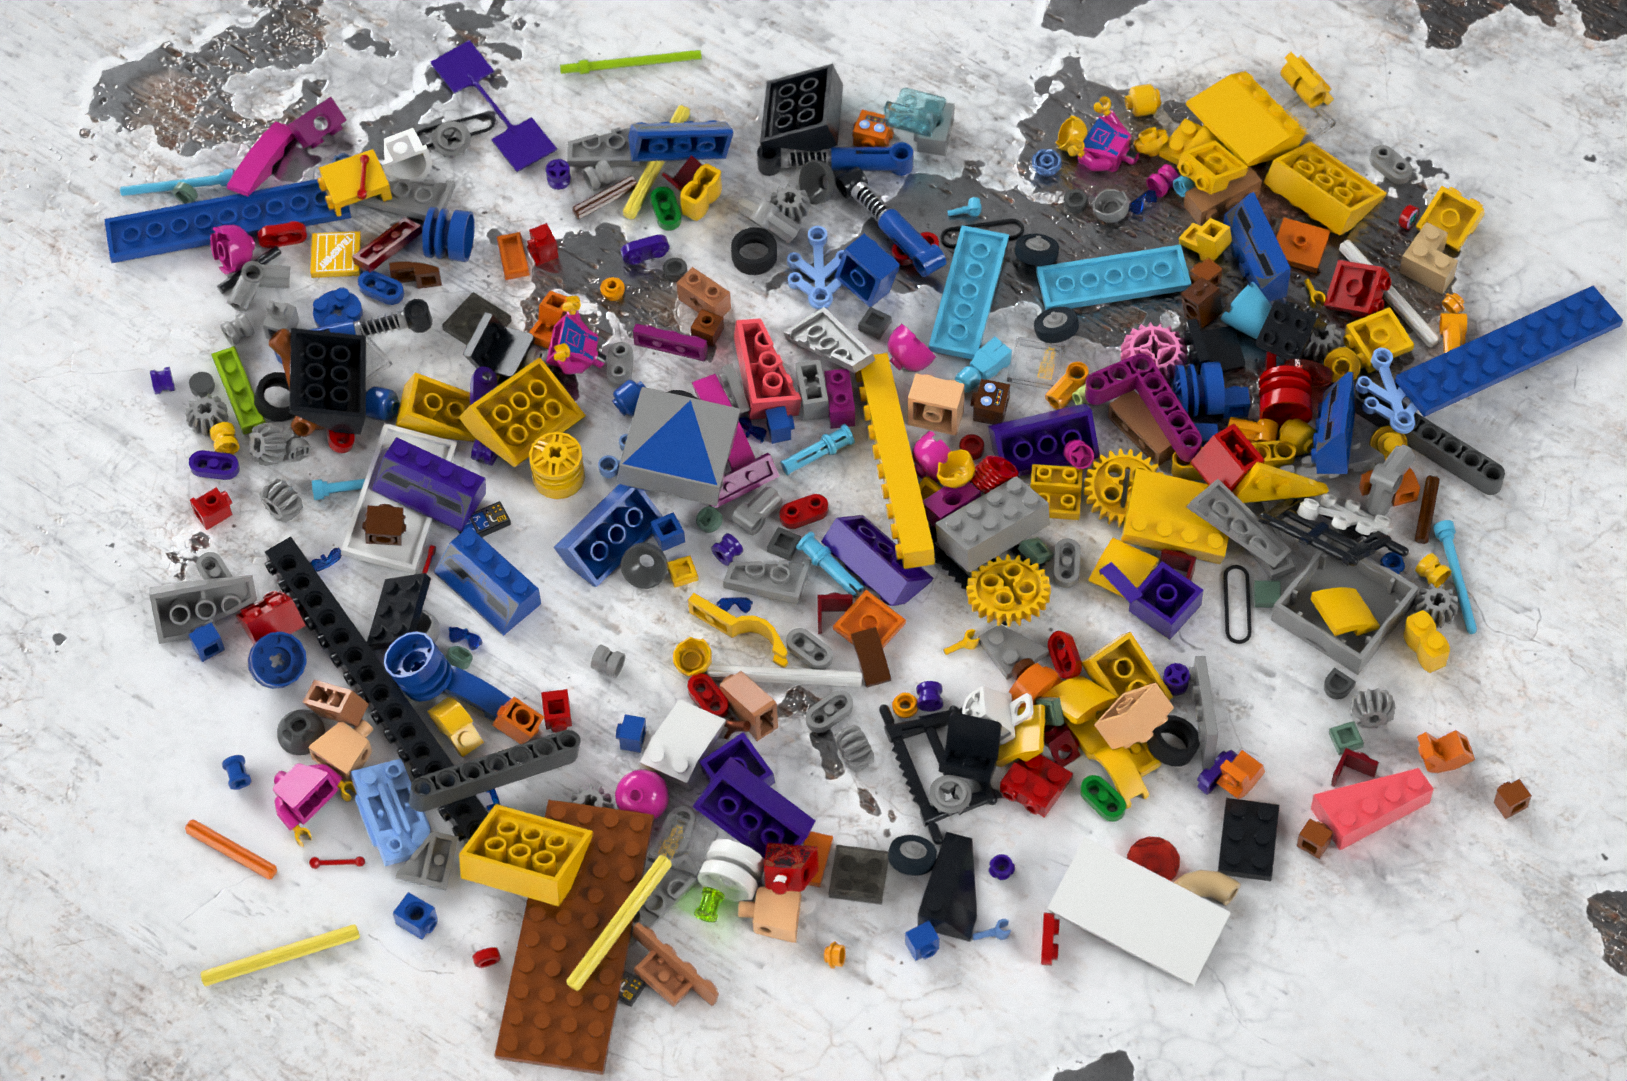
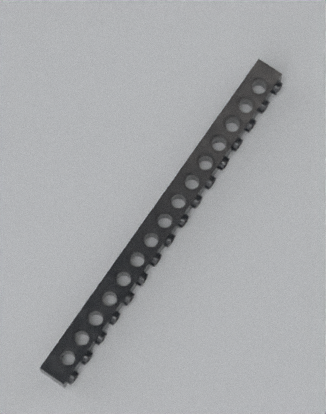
M289 537L264 551L267 562L264 563L266 569L271 576L276 575L278 577L277 583L282 592L285 594L289 593L298 611H302L305 616L303 620L310 631L315 630L318 634L316 638L320 646L324 650L328 648L331 652L329 656L334 666L343 669L345 672L343 677L349 687L355 686L358 691L356 694L369 704L368 706L371 709L369 712L376 725L381 723L384 727L383 734L390 744H396L398 747L396 750L403 763L408 762L412 767L410 772L414 779L455 766L293 538ZM314 605H320L317 608H312ZM328 623H334L331 626H325ZM340 642H347L344 645H338ZM355 660H360V662L356 664L351 663ZM367 679H374L369 683L364 682ZM380 698H387L385 701H378ZM394 717H401L399 720L396 721L391 720ZM407 736H415L413 739L405 740ZM421 755H428L425 759H418ZM476 795L438 808L442 819L445 822L450 821L453 825L451 829L453 834L458 837V841L463 840L465 844H467L489 814ZM463 813H469V814H470V815H469L468 817H466V818H460V817H459V816H460L461 814H463Z

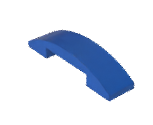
M451 665L453 670L452 678L444 692L483 711L486 718L494 721L501 705L504 706L511 698L477 676Z

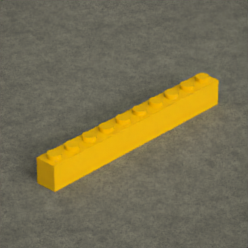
M888 353L875 354V361L857 371L855 378L856 382H861L862 387H859L861 402H866V406H863L865 421L870 420L871 424L867 426L869 439L875 441V444L872 445L874 460L879 459L880 463L876 465L879 480H884V484H881L883 499H888L889 504H886L887 518L893 519L890 529L892 539H897L898 544L895 545L897 560L902 559L904 569L934 565V546Z

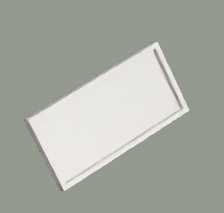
M384 423L341 548V555L415 575L433 519L372 491L382 459L396 437L450 462L453 460L457 442ZM380 504H390L393 507L404 508V515L406 516L404 522L407 526L406 532L402 534V546L366 544L365 531L362 529V524L366 520L367 505L379 506Z
M1084 837L1047 908L1051 913L1194 986L1231 912L1086 837Z

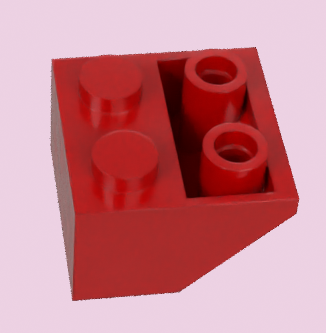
M1232 424L1213 435L1191 460V465L1209 486L1219 479L1233 492L1255 463L1260 462L1264 464L1265 459L1239 428Z
M274 590L263 596L264 600L242 608L241 612L235 615L253 645L269 633L285 632L292 634L306 626L293 599L281 590L279 592Z

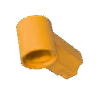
M1440 314L1439 331L1440 335H1443L1444 353L1466 344L1467 314Z
M1077 361L1068 365L1063 377L1045 394V399L1049 402L1050 406L1056 410L1065 408L1072 400V393L1086 383V378L1089 375L1087 365ZM1080 376L1082 378L1075 379L1073 377Z
M1230 417L1228 427L1235 424L1250 443L1276 441L1279 425L1271 419H1260L1254 422Z

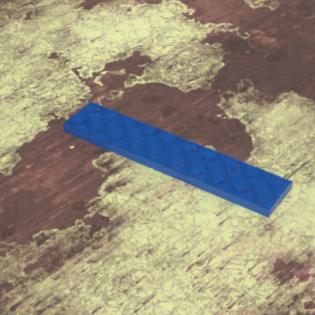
M317 179L256 190L249 196L242 194L229 195L107 218L104 221L111 263L211 245L210 235L215 233L212 229L222 225L240 226L249 236L254 237L258 236V231L267 225L297 221L305 226H312L352 217L349 205L341 208L342 216L339 217L336 216L334 209L329 210L325 200V196L328 195L326 191L321 192Z
M1593 285L1398 374L1395 382L1420 413L1426 417L1612 331L1622 325L1623 319Z

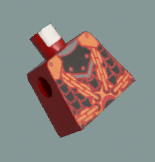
M767 843L764 861L765 887L777 895H783L786 891H804L819 871L818 847Z

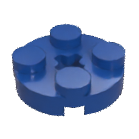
M341 287L337 290L329 291L313 302V317L317 327L351 319L355 322L360 320L363 315L360 300L356 295L350 293L347 288ZM338 309L342 310V311H341V312H342V315H340V316H338L337 314H333V315H332V313H333L335 310H338Z

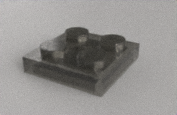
M472 292L442 324V328L445 332L467 345L485 312L493 314L504 327L511 323L512 318L511 315Z
M836 845L828 893L829 898L882 905L889 865V851Z

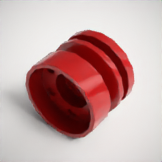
M1277 366L1264 371L1259 376V418L1271 419L1277 422L1279 430L1288 420L1302 419L1308 424L1313 415L1311 399L1312 379L1309 372L1295 366Z

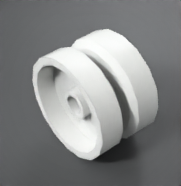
M724 839L713 841L706 856L708 861L704 862L697 876L699 883L712 894L725 900L738 903L739 901H751L758 887L756 881H759L764 873V858L752 848L741 843Z

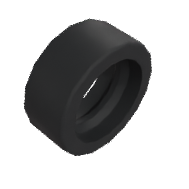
M758 227L741 230L734 236L731 242L732 262L740 272L748 275H760L768 272L777 261V242L774 236L769 231ZM750 243H759L768 248V254L759 259H747L740 254V249Z
M273 372L265 375L259 381L254 394V405L257 411L264 418L273 422H284L292 419L295 415L289 413V406L285 408L275 407L268 403L264 397L265 390L273 386L282 387L290 392L285 373Z
M1167 715L1168 720L1152 731L1154 735L1147 741V745L1152 755L1160 762L1169 766H1184L1192 760L1200 747L1198 731L1186 719L1175 715ZM1161 733H1170L1177 736L1183 741L1186 749L1172 747L1162 738Z

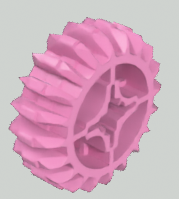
M1150 322L1148 327L1140 324L1138 330L1132 328L1130 335H1126L1121 345L1122 353L1120 359L1122 361L1136 354H1147L1152 358L1168 383L1170 378L1174 379L1175 366L1181 364L1185 366L1187 363L1188 348L1184 344V338H1179V331L1172 332L1171 326L1165 329L1161 323L1158 327H1155Z

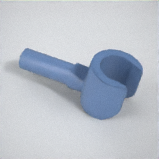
M1000 919L995 928L972 934L973 940L995 936L1000 940L1007 939L1011 930L1003 931L1000 928L1008 926L1009 921L1007 919Z

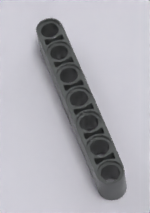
M1355 390V413L1378 428L1390 426V421L1381 415L1364 412L1362 408L1364 400L1362 399L1374 397L1379 401V404L1392 410L1391 405L1370 392L1363 394ZM1418 413L1414 414V429L1410 433L1404 434L1409 447L1487 495H1494L1500 492L1505 477V470L1499 463Z
M563 730L418 777L411 783L409 805L415 811H428L575 762L578 756L581 742L580 736L573 730Z

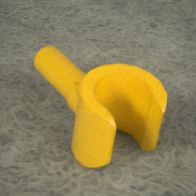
M1305 279L1304 283L1311 296L1309 306L1315 308L1316 302L1314 299L1320 300L1323 306L1326 299L1324 293L1316 291L1310 279Z
M967 630L963 640L943 649L945 655L964 647L969 650L975 649L980 639L971 640L975 635V630Z

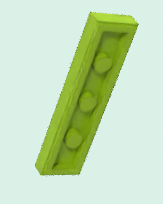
M235 346L211 355L243 435L252 432L253 427L266 422L254 405V392Z

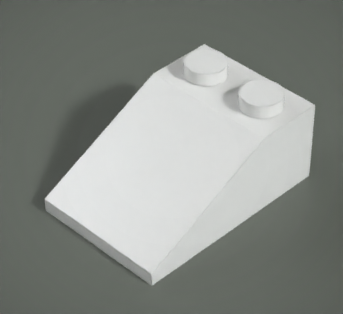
M679 699L652 737L640 760L641 765L644 769L658 773L663 779L692 791L702 772L699 761L710 755L726 723V719Z

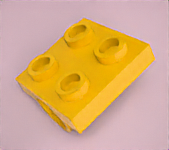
M1291 51L1284 57L1287 63L1281 69L1280 76L1296 91L1309 108H1315L1323 102L1328 106L1334 100L1329 94L1332 90L1330 86L1302 55L1297 58Z

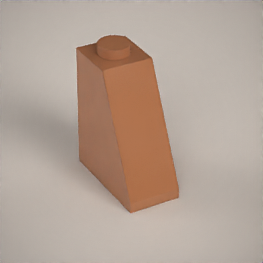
M740 671L735 675L727 676L722 681L720 690L726 696L729 708L740 721L750 722L751 728L749 732L756 741H759L778 728L777 703L747 675Z

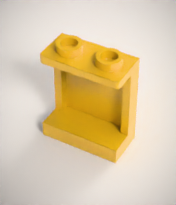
M374 149L319 167L321 177L317 178L320 190L321 192L326 191L328 196H325L328 208L329 210L334 209L337 217L342 216V207L361 201L357 196V191L360 189L362 163L360 157L364 154L369 156V162L366 167L365 190L367 197L365 199L379 194L383 202L392 199L390 185Z

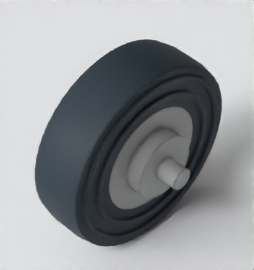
M1025 234L1016 241L1015 255L1026 264L1035 266L1050 265L1058 258L1059 244L1055 239L1047 235Z
M1054 307L1036 317L1034 329L1038 339L1042 342L1059 343L1068 340L1077 333L1079 321L1075 311L1071 308Z
M903 835L895 838L891 842L888 852L890 865L898 872L911 876L929 873L933 869L937 858V851L933 843L917 835Z

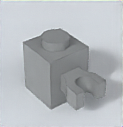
M270 300L266 307L268 314L263 323L266 339L269 340L278 330L287 328L291 332V328H297L299 323L296 307L289 303H278Z

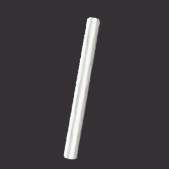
M1345 240L1340 244L1339 251L1350 262L1372 265L1350 240ZM1391 285L1388 291H1384L1383 298L1422 341L1430 348L1437 345L1440 337Z
M711 664L707 670V675L712 680H724L727 676L735 675L742 671L753 682L860 687L862 685V672L718 664Z

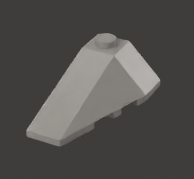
M253 575L176 582L149 588L159 644L184 640L196 628L211 622L214 624L219 619L231 615L257 601Z

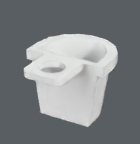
M413 128L384 139V161H381V164L391 180L397 182L400 179H410V182H418L424 179L431 171L432 159L426 145L422 146Z
M982 686L967 697L963 705L962 714L1000 722L1002 725L1000 745L1015 738L1014 726L1033 715L1032 696L1026 693L1012 701L1011 693L1007 691L1001 693ZM1025 702L1026 709L1023 714L1018 716V707Z

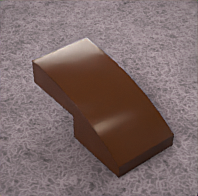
M389 262L391 278L400 283L416 281L418 289L442 286L438 267L419 262Z
M876 627L852 633L851 640L859 660V668L862 672L866 688L891 681L889 668Z

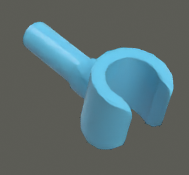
M973 197L968 200V206L948 210V216L968 213L970 216L976 217L981 213L982 205L979 198Z

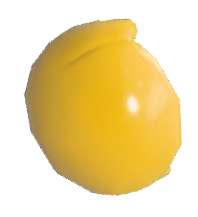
M1071 115L1061 125L1058 140L1056 141L1059 150L1068 152V148L1072 146L1070 142L1075 138H1080L1084 141L1088 130L1081 118Z
M962 449L951 451L948 453L946 463L942 464L939 462L937 478L942 485L950 488H959L966 485L973 478L975 465L970 453Z
M689 637L680 642L673 651V664L685 676L692 677L693 675L705 673L712 663L711 648L703 638Z

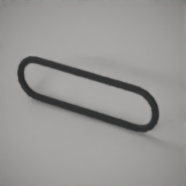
M479 113L453 120L463 122L483 116L490 118L491 125L488 128L471 132V136L488 132L495 125V119L487 113ZM441 124L423 128L416 134L419 136L423 132L436 129ZM456 137L447 140L448 142L455 141ZM433 143L422 144V146L426 145L427 148L434 146Z
M1003 219L990 222L963 225L968 227H980L1007 222H1015L1020 226V232L1016 235L1009 236V240L1020 237L1024 232V226L1022 222H1020L1017 219ZM961 226L950 227L942 231L940 235L941 242L947 247L956 248V244H949L944 240V235L949 231L960 230Z
M1231 565L1224 571L1223 576L1225 632L1231 642L1242 644L1250 639L1252 633L1249 573L1240 565ZM1232 569L1242 570L1245 573L1248 633L1246 638L1242 640L1232 638L1229 633L1227 575Z

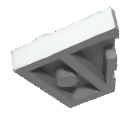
M733 363L723 366L717 375L732 407L741 409L740 416L748 413L750 408Z
M1003 625L996 626L978 636L980 638V645L1006 679L1013 677L1011 675L1012 669L1020 660L1031 658L1037 663L1049 656V650L1046 647Z
M432 831L405 865L397 872L395 879L446 890L458 837Z

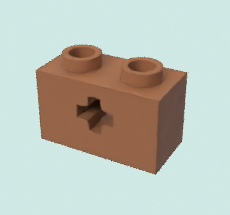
M694 267L677 282L678 300L699 313L703 309L724 317L731 309L730 292Z
M318 680L313 681L302 702L320 717L344 722L358 727L369 705L350 689Z

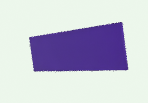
M1112 562L1099 570L1100 576L1103 574L1130 604L1143 595Z

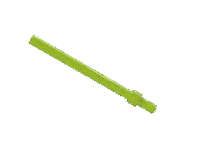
M701 50L590 62L586 59L578 60L579 63L561 64L560 71L561 74L576 72L589 74V71L698 60L702 58Z

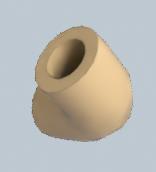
M1209 870L1190 872L1173 882L1200 897H1211L1224 906L1233 900L1241 887V884L1235 879L1219 871Z

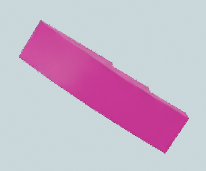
M275 121L262 134L234 172L227 184L228 190L249 196L272 175V166L284 156V147L295 138L287 125Z
M716 374L692 382L699 400L732 407ZM740 422L738 423L731 454L727 459L731 470L755 459Z

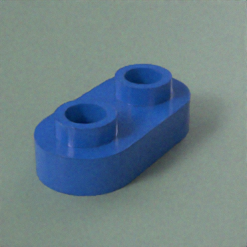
M365 271L358 278L360 292L387 305L398 304L404 298L403 285L393 278L376 271Z

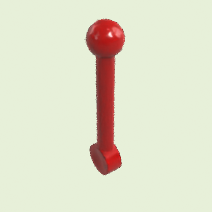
M365 154L360 157L362 163L360 189L357 191V196L361 200L367 197L365 180L369 156Z
M430 545L422 573L427 574L432 557L436 553V546Z
M361 856L355 859L319 860L317 857H312L309 860V864L313 869L319 868L320 865L356 864V866L361 867L365 864V859Z

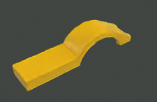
M696 593L690 596L688 599L689 613L731 638L748 632L764 636L773 645V663L782 668L787 667L788 661L786 656L788 652L776 629L767 620L757 616H740L736 618Z
M1063 716L1064 724L1062 725L1067 726L1074 740L1077 739L1080 749L1089 760H1097L1109 773L1117 792L1126 802V809L1132 805L1130 800L1139 794L1143 799L1149 797L1147 788L1129 755L1122 747L1112 750L1094 726L1096 723L1094 720L1086 721L1082 724H1073L1068 721V718Z

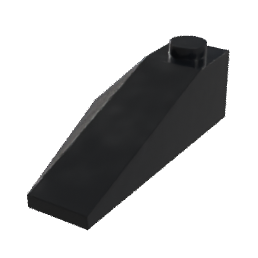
M946 832L919 908L918 926L930 921L936 933L970 942L977 920L973 840L969 837Z

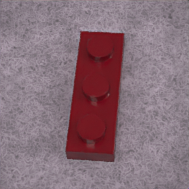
M406 217L402 218L352 256L354 264L368 272H372L421 235V225Z

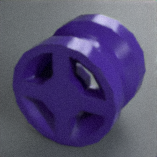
M555 159L546 165L547 182L551 188L561 190L569 186L571 176L569 164L566 161Z
M170 366L165 367L162 371L150 370L155 395L161 394L164 390L175 391Z
M476 439L471 451V459L474 461L482 460L486 465L492 466L498 455Z
M729 533L722 537L720 543H715L711 547L714 556L726 566L733 562L734 556H739L743 553V547L740 542Z
M1173 663L1164 670L1163 682L1173 696L1182 695L1187 691L1190 678L1189 669L1183 664Z
M925 681L917 685L916 692L919 695L917 700L918 709L925 712H933L943 707V699L940 697L943 692L942 684L936 681Z

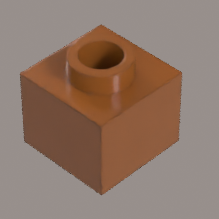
M1208 257L1202 263L1198 262L1191 269V285L1203 277L1218 286L1221 283L1223 269Z
M701 309L690 327L691 336H698L707 340V345L714 347L724 330V318Z
M1520 779L1512 783L1508 781L1498 787L1493 803L1504 818L1507 819L1528 808L1532 795Z
M1309 819L1299 833L1297 847L1320 859L1331 843L1333 831L1326 824Z

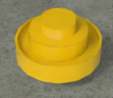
M1152 127L1139 133V137L1133 142V145L1137 152L1145 155L1149 154L1152 157L1159 154L1160 149L1169 140L1165 129Z
M1338 347L1332 349L1326 355L1323 368L1325 375L1330 381L1335 383L1347 372H1353V380L1356 379L1360 372L1361 363L1358 355L1353 350L1347 347Z
M1383 426L1375 430L1369 441V445L1383 454L1385 459H1387L1396 446H1408L1406 436L1394 431L1391 426Z

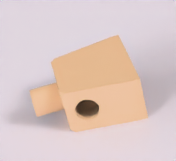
M361 720L358 727L351 728L344 722L337 723L308 747L312 760L318 764H325L343 777L342 781H352L350 777L351 771L362 769L372 753L370 742L366 738L373 731L372 726L365 720Z
M758 887L755 902L739 901L738 917L753 918V930L756 934L796 943L801 892L786 891L783 895H777L766 887Z

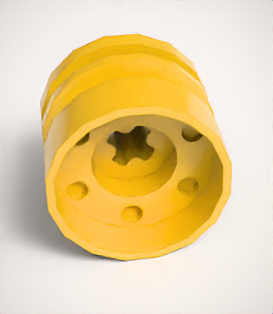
M551 432L540 436L532 444L529 451L533 484L538 492L552 499H564L576 494L583 486L585 480L582 450L578 441L567 433Z

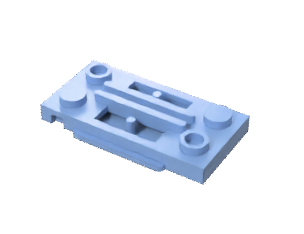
M402 759L351 771L350 777L357 793L355 796L356 804L373 846L378 847L384 866L409 860L431 833V827L425 812L415 811L409 805L412 782L409 779Z

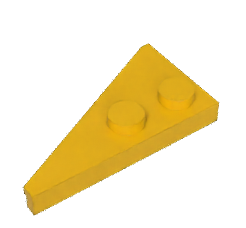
M1256 462L1232 493L1243 503L1320 496L1323 493H1327L1329 489L1325 483Z

